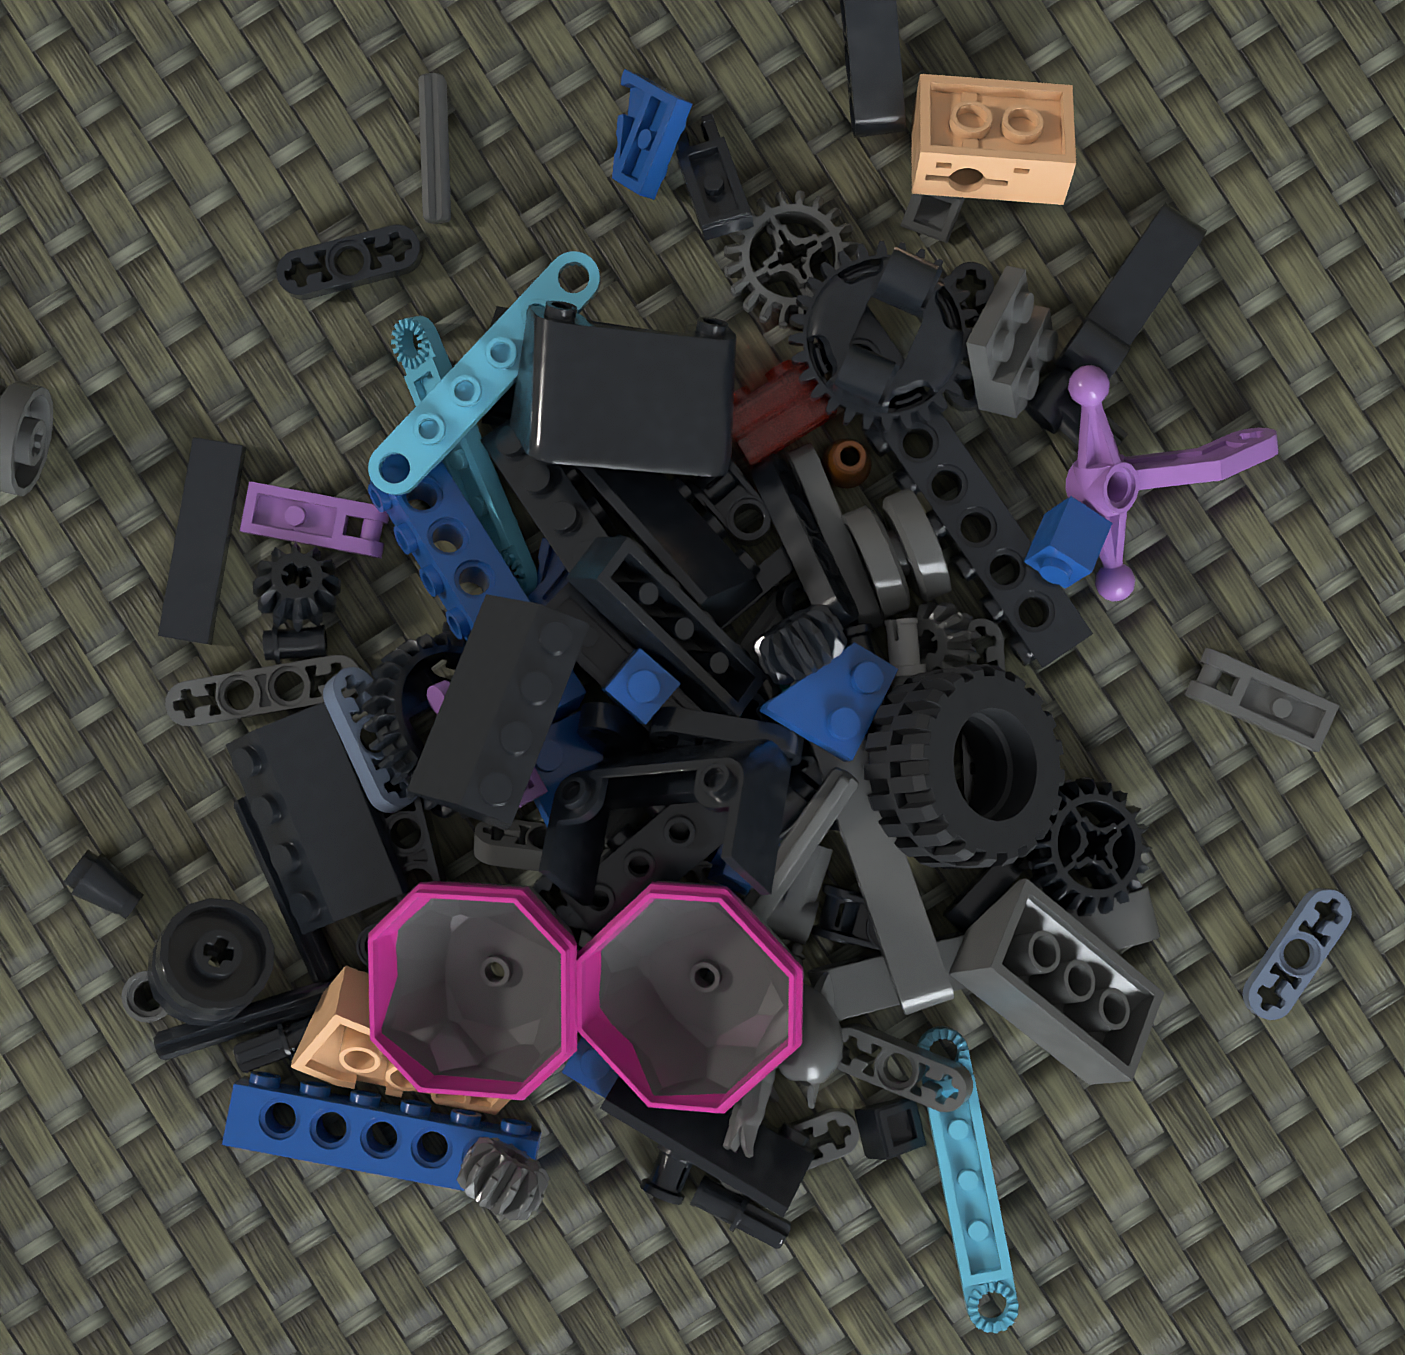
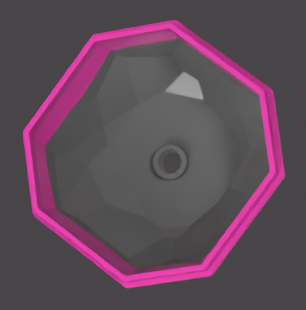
M460 881L421 882L368 933L370 1040L418 1092L525 1100L577 1051V943L570 927L531 886ZM492 962H497L503 967V977L493 973L491 968Z
M675 881L652 882L577 952V1031L648 1107L725 1113L802 1045L803 966L773 930L726 886ZM703 967L710 969L714 973L715 981L708 982L702 979L699 969Z

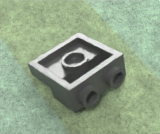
M1006 266L966 344L978 409L1017 418L1019 412L1027 407L1028 400L1034 397L1039 383V374L1045 370L1047 361H1051L1055 355L1058 333L1053 331L1050 308L1034 305V295L1028 289L1026 269Z

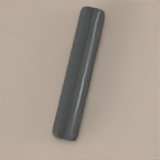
M425 73L418 78L422 210L426 223L443 224L451 220L447 81L443 74Z

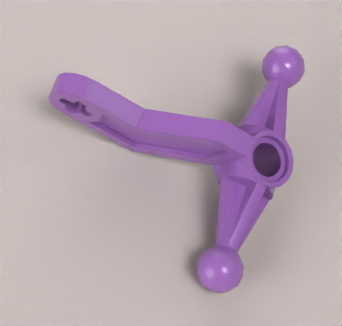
M1087 365L1078 368L1069 378L1068 390L1072 399L1081 405L1078 458L1068 471L1066 493L1068 497H1074L1113 523L1099 555L1103 567L1096 574L1095 586L1099 595L1112 602L1121 601L1131 594L1135 586V576L1132 569L1123 564L1127 511L1134 504L1138 491L1224 480L1277 455L1279 452L1277 431L1270 428L1244 429L1230 433L1199 448L1125 457L1119 453L1102 406V401L1109 393L1110 381L1107 374L1101 368Z

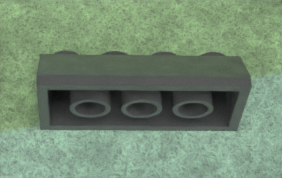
M1027 878L1019 880L967 929L949 971L952 977L1089 1085L1133 1081L1164 995L1161 989Z

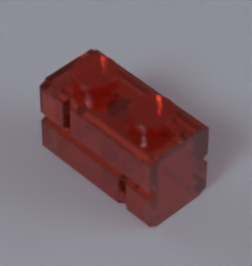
M788 359L765 374L768 382L753 392L750 391L747 385L734 391L732 442L749 469L771 453H778L835 418L837 410L830 415L825 414L828 401L830 400L826 395L814 402L811 401L810 395L817 386L815 381L802 385L799 383V376L808 369L806 364L793 366L791 359Z

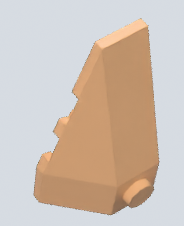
M345 966L323 992L292 1059L291 1068L340 1087L355 1089L356 1081L386 1086L385 1095L402 1098L403 1091L418 1092L370 1040L369 974ZM425 1093L430 1094L432 1100L438 1105L496 1115L511 1100Z

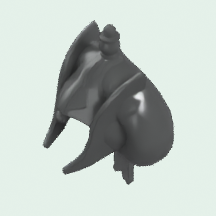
M795 943L792 945L790 952L803 966L802 960H805V956L801 954L803 947L801 944ZM828 972L822 974L814 988L803 983L802 1045L777 1066L780 1072L790 1081H799L803 1086H808V1107L812 1109L815 1107L820 1083L825 1082L837 1068L843 1050L842 1028L834 1011V990ZM776 1068L734 1104L732 1115L729 1119V1128L723 1143V1147L726 1150L731 1149L736 1152L741 1144L745 1156L748 1158L753 1157V1147L758 1127L765 1115L768 1099L772 1102L779 1101V1096L773 1086Z

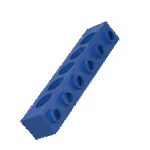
M399 454L385 458L386 460L385 462L383 461V466L381 467L382 476L385 480L393 484L404 481L410 472L408 459ZM442 461L424 477L417 487L403 495L387 494L378 489L370 480L368 492L373 504L379 512L383 513L386 511L395 525L394 535L400 548L407 555L413 554L421 567L419 572L424 587L431 596H439L447 609L446 619L448 625L458 639L464 638L467 642L486 594L530 602ZM414 499L423 500L431 508L428 510H418L413 508L408 502ZM437 541L450 542L456 547L457 551L443 552L434 543ZM466 582L474 583L482 589L483 593L480 595L468 594L461 588L460 584ZM573 670L552 723L578 710L586 694V690Z
M251 1071L250 1077L244 1076L233 1085L222 1145L464 1191L456 1179L465 1155L480 1137L499 1138L504 1143H512L517 1149L526 1151L529 1157L537 1160L542 1133L531 1131L532 1124L522 1120L504 1118L501 1121V1125L481 1121L482 1115L470 1110L452 1109L451 1115L431 1112V1104L418 1100L404 1099L401 1100V1105L399 1106L380 1102L381 1095L370 1091L352 1090L350 1096L331 1093V1085L323 1082L303 1080L299 1087L280 1083L281 1076L278 1074ZM275 1103H286L293 1108L296 1114V1121L293 1126H283L275 1120L273 1115ZM335 1112L344 1118L346 1122V1133L344 1135L334 1136L325 1130L323 1126V1116L325 1113ZM377 1122L391 1124L397 1133L396 1143L393 1145H382L377 1142L372 1132L373 1124ZM430 1131L442 1134L448 1144L447 1152L441 1155L429 1153L422 1143L423 1134Z

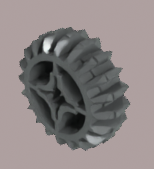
M783 191L776 192V207L771 208L763 197L759 198L756 202V207L760 216L757 217L751 212L754 226L730 233L729 236L739 244H731L724 247V256L730 260L738 261L725 266V277L742 278L731 286L732 295L736 297L749 292L750 295L743 303V309L746 312H750L758 304H761L763 308L759 321L764 324L770 320L772 311L780 313L778 323L779 328L782 329L787 328L789 315L806 314L807 311L797 305V297H783L774 294L766 289L763 284L771 285L779 281L787 282L795 288L798 294L801 293L802 295L813 297L814 294L806 285L807 279L814 277L809 266L820 258L822 252L830 249L833 267L837 270L840 268L837 260L838 252L843 250L849 257L856 255L859 244L854 241L842 242L852 234L853 226L851 223H844L838 227L834 226L841 215L839 208L835 207L826 215L822 214L824 198L821 196H817L814 199L812 207L805 206L804 191L796 192L794 204H787L786 195ZM796 223L805 225L818 232L820 236L817 237L816 234H813L806 238H798L789 232L786 225L782 226L781 224ZM767 231L771 238L770 244L773 247L774 254L763 262L761 268L753 272L749 259L750 252L757 239ZM783 247L793 257L800 254L802 256L806 255V257H801L799 266L801 274L791 263L783 266L782 264L778 265V263H783Z

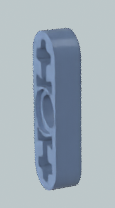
M344 668L326 683L323 690L325 705L371 804L376 809L385 813L398 812L411 804L417 796L411 800L407 798L408 792L406 791L408 785L404 782L399 784L401 790L398 793H388L385 789L384 784L388 781L391 783L395 772L391 767L376 770L374 765L379 764L384 758L382 751L379 753L370 752L362 745L360 740V732L363 725L375 715H366L356 723L352 719L355 714L359 716L364 712L362 705L372 698L364 689L373 679L360 668ZM344 687L347 690L355 688L359 697L355 700L353 697L344 698L341 690Z
M1316 888L1309 891L1302 898L1244 985L1243 1000L1246 1007L1252 1013L1267 1020L1280 1019L1289 1013L1351 920V905L1342 893L1327 888ZM1331 899L1334 901L1331 905V910L1336 914L1335 919L1332 922L1323 919L1314 930L1316 933L1323 934L1320 942L1313 935L1298 930L1302 923L1308 927L1314 926L1320 915L1314 909L1318 901L1328 903ZM1294 939L1304 940L1310 949V957L1307 963L1299 968H1291L1284 959V949ZM1273 965L1283 973L1295 977L1292 984L1281 979L1274 991L1276 996L1280 998L1275 1006L1266 1003L1262 1008L1260 1007L1263 998L1257 993L1258 989L1262 985L1271 988L1279 978V975L1270 972Z

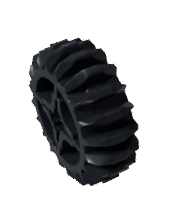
M1089 777L1077 778L1075 781L1067 779L1064 780V784L1059 786L1058 796L1062 797L1058 812L1055 815H1050L1049 820L1053 824L1042 840H1036L1038 844L1027 854V859L1023 860L1018 867L1023 870H1031L1033 875L1029 881L1039 889L1042 888V892L1066 912L1073 913L1077 910L1079 917L1092 916L1098 908L1100 914H1107L1113 911L1114 897L1120 904L1129 902L1128 892L1137 891V889L1142 887L1136 874L1145 873V871L1150 869L1141 860V854L1148 853L1152 847L1142 843L1140 834H1144L1149 827L1136 823L1135 818L1141 808L1134 805L1126 806L1128 793L1121 790L1112 792V783L1106 781L1094 782V779ZM1078 806L1091 812L1100 823L1093 825L1087 816L1081 817L1075 807ZM1075 869L1081 877H1087L1092 886L1086 888L1078 884L1067 872Z

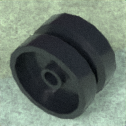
M208 898L187 905L171 918L149 954L147 979L154 999L168 1015L188 1025L214 1026L232 1020L264 989L273 971L275 947L268 927L253 910L234 900ZM209 960H211V961L215 964L216 967L210 965V964L208 963Z

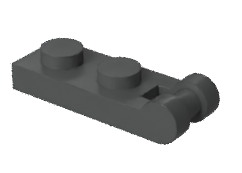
M1205 648L1199 661L1203 667L1197 681L1191 680L1185 693L1186 696L1312 752L1320 751L1340 705L1223 653ZM1222 673L1235 678L1228 695L1215 689Z

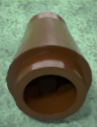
M844 438L834 441L826 448L821 464L830 483L840 488H854L862 484L869 476L872 460L868 449L862 443L854 439ZM848 450L857 454V464L846 466L840 459V453L846 454Z

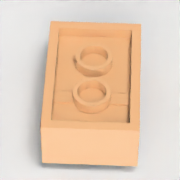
M920 74L912 112V194L1064 205L1076 166L1073 85Z

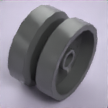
M0 378V492L25 496L36 484L44 467L51 442L54 418L53 401L50 392L42 386L16 381L7 387L4 379Z
M910 488L885 497L882 513L887 531L874 510L866 505L845 513L841 517L844 525L846 524L873 589L881 609L882 619L901 613L909 608L910 594L905 576L915 594L925 602L950 593L952 590L950 577L937 536L920 502Z

